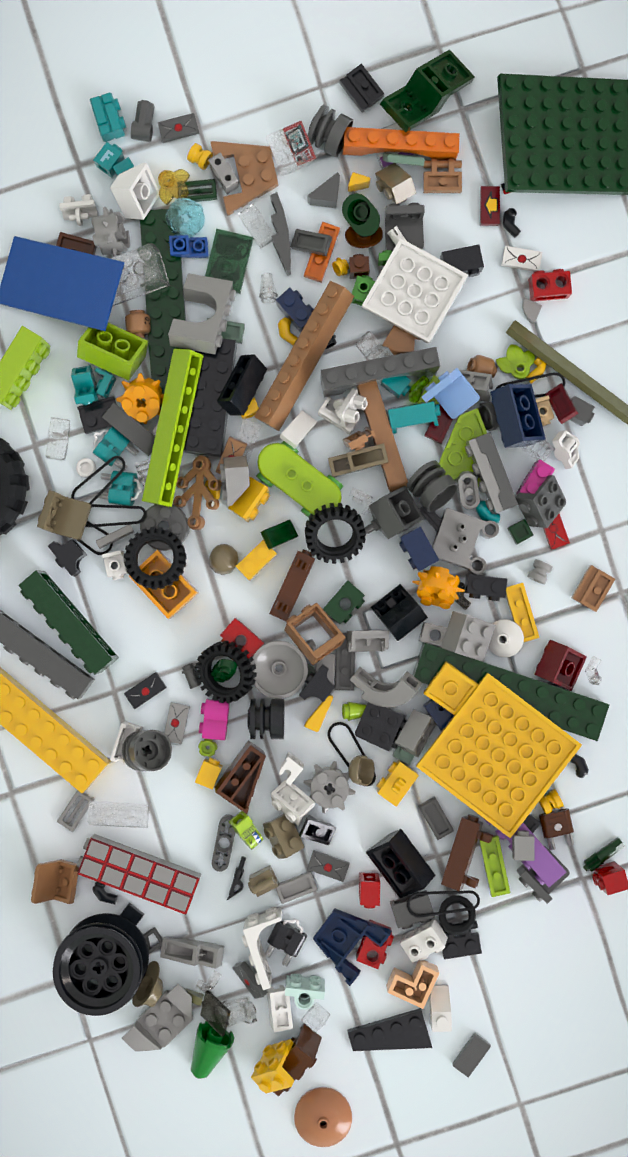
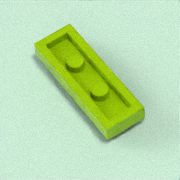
M494 835L490 843L479 840L491 897L510 894L499 836Z

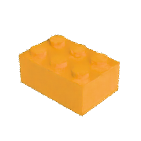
M156 550L139 567L147 575L158 576L168 571L172 563L160 550ZM180 575L177 582L174 581L173 585L165 586L164 589L157 588V590L145 588L133 580L168 619H171L199 593L183 575Z

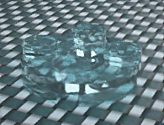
M178 198L168 207L166 222L173 229L172 232L175 235H188V238L193 237L204 226L203 207L191 199ZM181 215H188L190 220L184 222V218Z

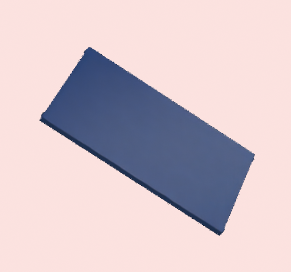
M14 236L0 285V304L106 331L124 262Z

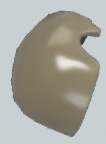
M227 544L217 545L209 556L211 569L220 575L230 574L238 563L237 551Z
M363 755L354 757L348 767L349 777L352 782L362 786H368L372 782L375 771L374 761Z

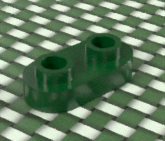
M220 659L213 666L211 675L215 681L224 683L230 680L236 673L238 665L232 660Z

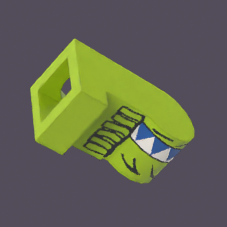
M240 811L229 821V824L252 850L264 839L252 823L251 818L243 811Z

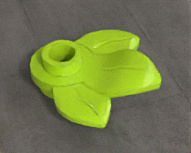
M511 344L507 349V357L496 359L497 366L503 373H511L514 378L520 380L529 375L530 366L535 361V355L529 350L523 352L519 346ZM521 367L524 370L518 371L517 368Z

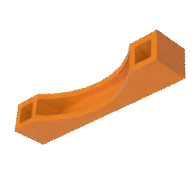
M347 127L343 134L342 155L363 156L381 152H404L437 158V160H448V158L456 160L459 153L460 133L405 132L404 130Z

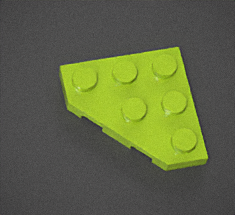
M478 408L458 416L439 460V464L446 471L445 475H450L453 479H457L459 474L464 471L474 472L472 468L474 462L472 457H468L465 446H467V441L487 434Z

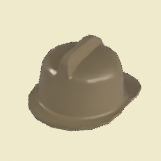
M152 961L148 964L144 979L132 998V1003L135 1007L142 1005L154 1007L162 995L163 982L159 978L160 967L157 961Z

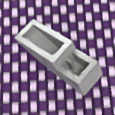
M164 937L160 957L192 966L199 964L216 969L222 965L224 946L197 940Z

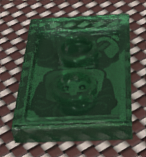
M216 228L205 276L233 281V290L241 294L254 238Z

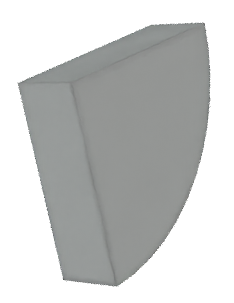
M524 298L522 304L524 314L527 320L534 324L542 305Z

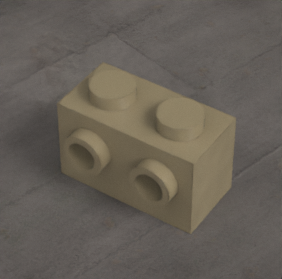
M392 163L375 173L378 190L384 192L387 199H391L395 204L405 202L409 197L416 194L412 177L396 163Z

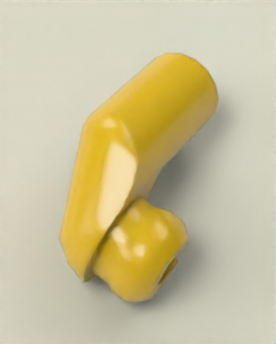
M284 317L278 323L279 335L294 346L298 337L290 332L291 320Z
M537 358L534 361L537 367L526 378L543 375L547 364L540 358ZM537 379L529 380V382L532 384Z

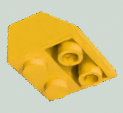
M249 477L250 486L232 506L228 507L229 510L247 522L250 519L254 521L260 512L258 511L261 503L265 505L270 497L269 488L252 477Z

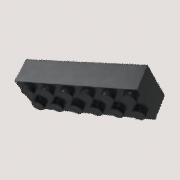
M222 339L221 347H217L216 354L195 351L203 355L183 450L185 453L221 457L223 454L228 413L217 400L234 369L237 350L236 340Z

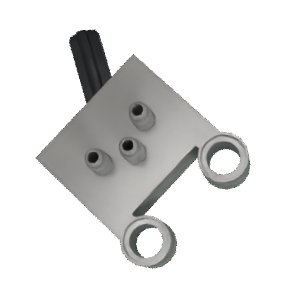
M424 507L420 508L422 515L437 531L432 548L439 560L465 568L475 575L481 574L486 570L487 564L483 558H470L479 532L485 539L493 538L499 533V525L496 522H486L449 508L444 510L441 519L435 511L428 512ZM486 525L493 527L494 532L492 535L486 534ZM474 561H479L481 563V569L479 571H475L472 568V563Z

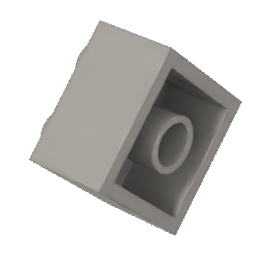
M453 611L441 648L484 662L496 625Z

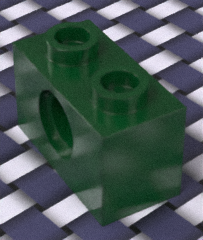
M347 580L323 610L337 623L341 624L343 622L346 624L353 616L351 611L354 608L359 609L365 602L363 599L365 595ZM347 598L350 600L351 605L348 609L340 607L341 599Z

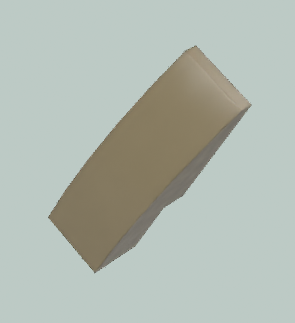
M384 443L328 458L332 477L346 475L389 462Z

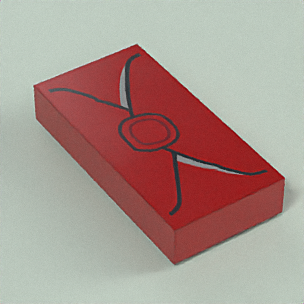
M558 514L548 528H543L551 550L570 543L561 516Z

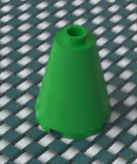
M206 1020L203 1024L202 1022L199 1023L190 1070L198 1079L207 1078L234 1043L235 1038L232 1031L230 1030V1033L226 1031V1026L220 1022Z

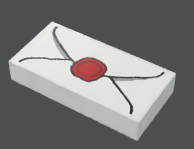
M505 246L501 266L533 272L540 271L543 252Z

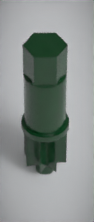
M617 837L586 859L583 866L584 870L594 871L625 847V845Z

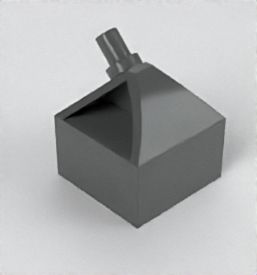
M406 486L383 496L369 505L373 520L371 524L365 527V532L367 535L374 530H380L387 539H390L424 520L422 513Z

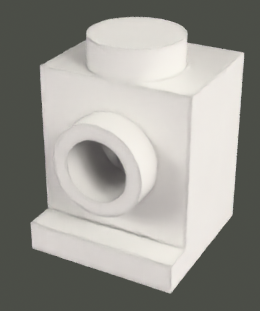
M120 550L102 554L107 577L118 580L124 578V574H128L124 564V551ZM117 562V569L112 568V563Z

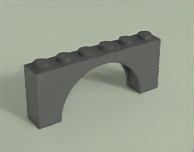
M437 347L321 370L320 380L324 398L343 394L352 387L375 380L398 376H415L419 379L436 375L440 367Z

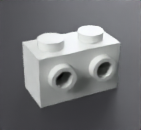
M434 918L430 922L404 934L400 944L413 963L417 960H425L433 952L438 953L445 948L448 937L436 918Z

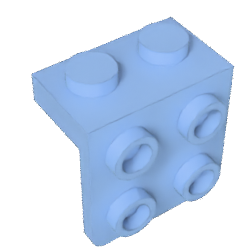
M458 368L451 373L446 371L438 378L440 382L437 384L435 382L431 383L425 388L427 392L422 396L426 403L435 397L452 419L457 418L480 399L478 393Z

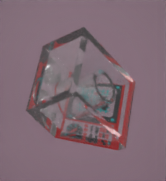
M302 121L266 136L267 144L281 177L300 169L316 159Z

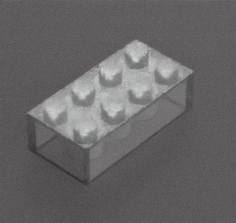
M153 243L110 258L124 262L113 306L170 285L160 250Z

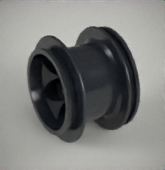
M102 913L85 918L71 930L56 951L53 962V981L59 996L73 1010L90 1016L106 1015L122 1008L136 994L147 972L149 963L147 942L140 929L130 920L120 915ZM105 941L111 942L112 945H113V948H112V949L106 948L105 945H104V942H105ZM85 945H91L93 952H88L85 949ZM116 958H124L125 964H119ZM98 962H100V965H104L102 970L99 966H96ZM78 963L84 964L86 970H80ZM109 976H115L118 982H111ZM90 979L97 980L98 984L93 983Z

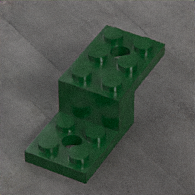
M449 49L416 68L406 86L385 97L380 105L400 128L408 132L437 114L449 96L472 83L475 76Z

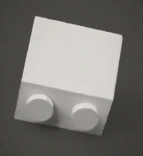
M144 162L119 174L110 187L124 217L129 219L144 220L160 195L147 163Z

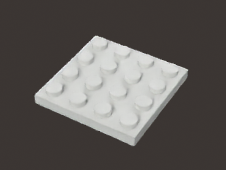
M400 238L362 304V308L430 344L465 283L468 274Z

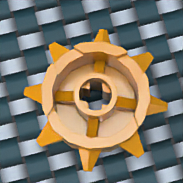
M139 373L138 377L130 383L121 382L126 390L122 396L116 398V401L121 403L128 416H131L138 422L147 424L148 420H151L156 415L160 416V407L164 397L162 388L159 385L161 381H154L151 378L145 379L142 373Z
M431 566L430 570L424 569L423 572H418L420 580L412 581L419 585L417 595L421 599L420 603L425 606L434 605L440 606L443 609H449L454 600L459 599L456 592H465L464 589L458 587L459 577L449 574V569Z

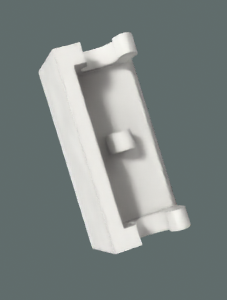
M327 397L319 409L318 415L350 435L357 423H348L346 427L340 426L341 420L335 414L336 409L333 406L335 400Z
M127 721L121 723L110 761H120L126 765L122 757V745L126 737L133 732L141 731L143 729L142 726Z
M288 752L286 759L281 764L279 775H282L286 770V773H288L286 783L291 785L303 770L304 763Z
M280 985L278 989H274L272 986L266 989L268 992L270 1026L273 1032L293 1029L290 996H285V986Z

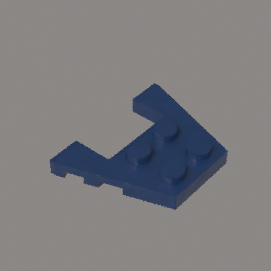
M334 908L314 935L313 940L326 957H330L336 965V970L343 974L346 978L345 982L351 986L361 970L350 963L346 957L363 935L381 947L392 931Z

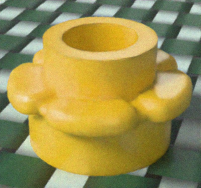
M338 257L332 263L333 270L337 276L347 275L349 265L345 259L341 260Z

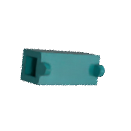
M435 400L428 401L427 403L421 402L394 407L388 410L393 434L397 433V428L433 421L435 426H439L438 416L441 415L439 404H436Z

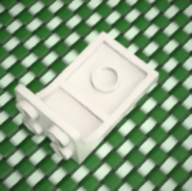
M271 907L260 915L253 913L247 916L243 927V943L245 947H249V960L251 966L256 968L255 978L257 984H261L263 990L271 988L272 973L259 934L265 927L282 920V908Z

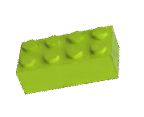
M23 325L0 360V404L10 410L19 404V397L23 391L25 392L29 388L30 379L40 370V363L48 357L51 347L41 336Z

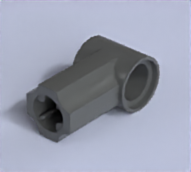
M147 100L138 101L135 121L131 125V139L151 142L153 135L152 120L155 108L153 103Z

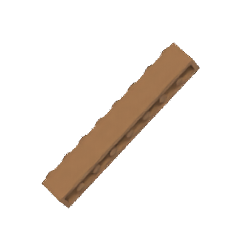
M329 281L254 416L277 431H280L355 297L344 286Z

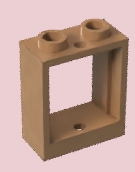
M318 603L312 606L310 604L307 605L298 616H291L286 621L287 624L284 629L312 665H315L341 646L346 638ZM312 616L332 638L315 651L309 647L295 629Z

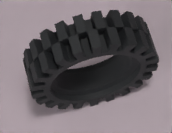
M329 503L330 508L322 505V510L320 511L318 508L314 510L315 515L310 514L309 521H306L305 538L308 550H311V554L313 556L316 555L318 560L323 558L325 563H328L329 559H332V564H336V559H340V562L344 563L345 557L351 560L352 554L357 556L359 554L358 549L362 550L363 543L366 540L365 527L360 514L357 515V511L354 508L351 510L349 505L343 508L342 503H338V507H334V503ZM330 520H342L352 527L353 533L350 540L344 545L329 547L318 539V530L324 523Z
M150 527L149 530L145 528L142 529L141 533L137 532L134 534L135 537L129 540L130 544L126 545V553H124V564L133 580L145 588L155 590L157 588L164 589L165 586L173 585L174 581L177 582L179 576L184 573L183 569L186 567L187 559L185 548L178 537L171 533V531L164 530L161 527H158V529ZM152 541L164 542L173 551L171 567L168 571L158 576L147 575L142 572L138 565V554L141 548Z
M220 641L213 644L201 653L202 655L197 659L199 662L195 665V668H198L195 671V676H200L197 679V683L203 682L204 684L200 687L201 690L207 689L208 691L205 695L209 697L213 694L212 700L216 701L219 699V703L238 701L253 688L252 686L256 681L254 678L257 677V672H253L256 669V665H251L254 659L252 657L247 658L246 655L249 652L247 650L242 652L243 646L238 645L235 647V642L223 641L221 643ZM215 657H229L238 665L240 681L237 687H223L214 680V677L211 675V666Z

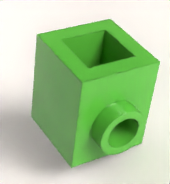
M362 275V277L357 276L352 295L355 297L351 303L362 306L375 283L373 278Z

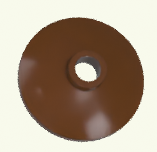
M351 226L345 232L347 243L356 248L375 246L383 238V230L380 226L373 235L367 237L360 236Z

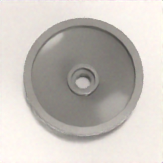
M272 641L264 644L256 651L251 665H256V669L253 670V672H257V677L254 678L256 680L254 686L262 694L270 698L282 699L294 695L303 687L308 674V665L304 654L298 647L286 641ZM281 665L283 669L277 671L275 667Z

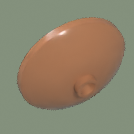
M319 1087L305 1093L296 1105L294 1114L295 1126L299 1135L307 1143L317 1147L333 1146L342 1141L351 1128V1107L347 1099L340 1092L332 1088ZM325 1121L327 1124L321 1125L320 1122Z

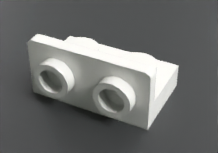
M286 780L271 793L272 806L277 811L281 810L291 823L295 822L298 826L302 823V817L315 806V802L293 783L288 785Z

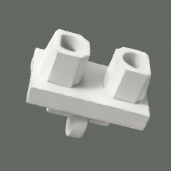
M90 194L83 195L82 201L75 202L74 197L67 196L64 197L63 203H59L63 219L76 220L78 226L83 225L84 219L98 216L95 202Z
M355 388L351 389L347 397L336 399L333 403L336 409L335 414L340 418V426L346 427L348 423L356 424L360 416L356 410H365L368 405L366 397L359 395L358 390Z

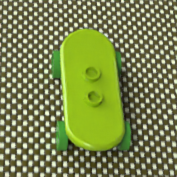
M283 441L281 444H269L261 450L257 461L260 472L256 477L270 488L275 485L303 507L301 512L308 518L310 514L315 515L314 510L317 508L321 511L322 505L330 508L329 503H334V507H338V503H341L342 496L340 490L344 486L331 475L326 477L298 455L299 451L296 448L294 449Z

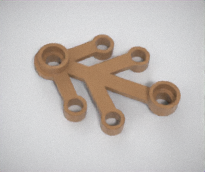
M203 455L197 456L194 459L193 468L184 477H178L176 486L181 489L187 488L189 482L195 476L196 482L182 496H176L173 500L175 506L183 508L194 495L192 516L187 521L188 526L193 530H201L205 525V519L200 515L202 495L206 500L208 509L216 510L219 507V501L213 497L204 484V476L209 481V489L218 491L222 486L221 481L216 479L210 471V460Z

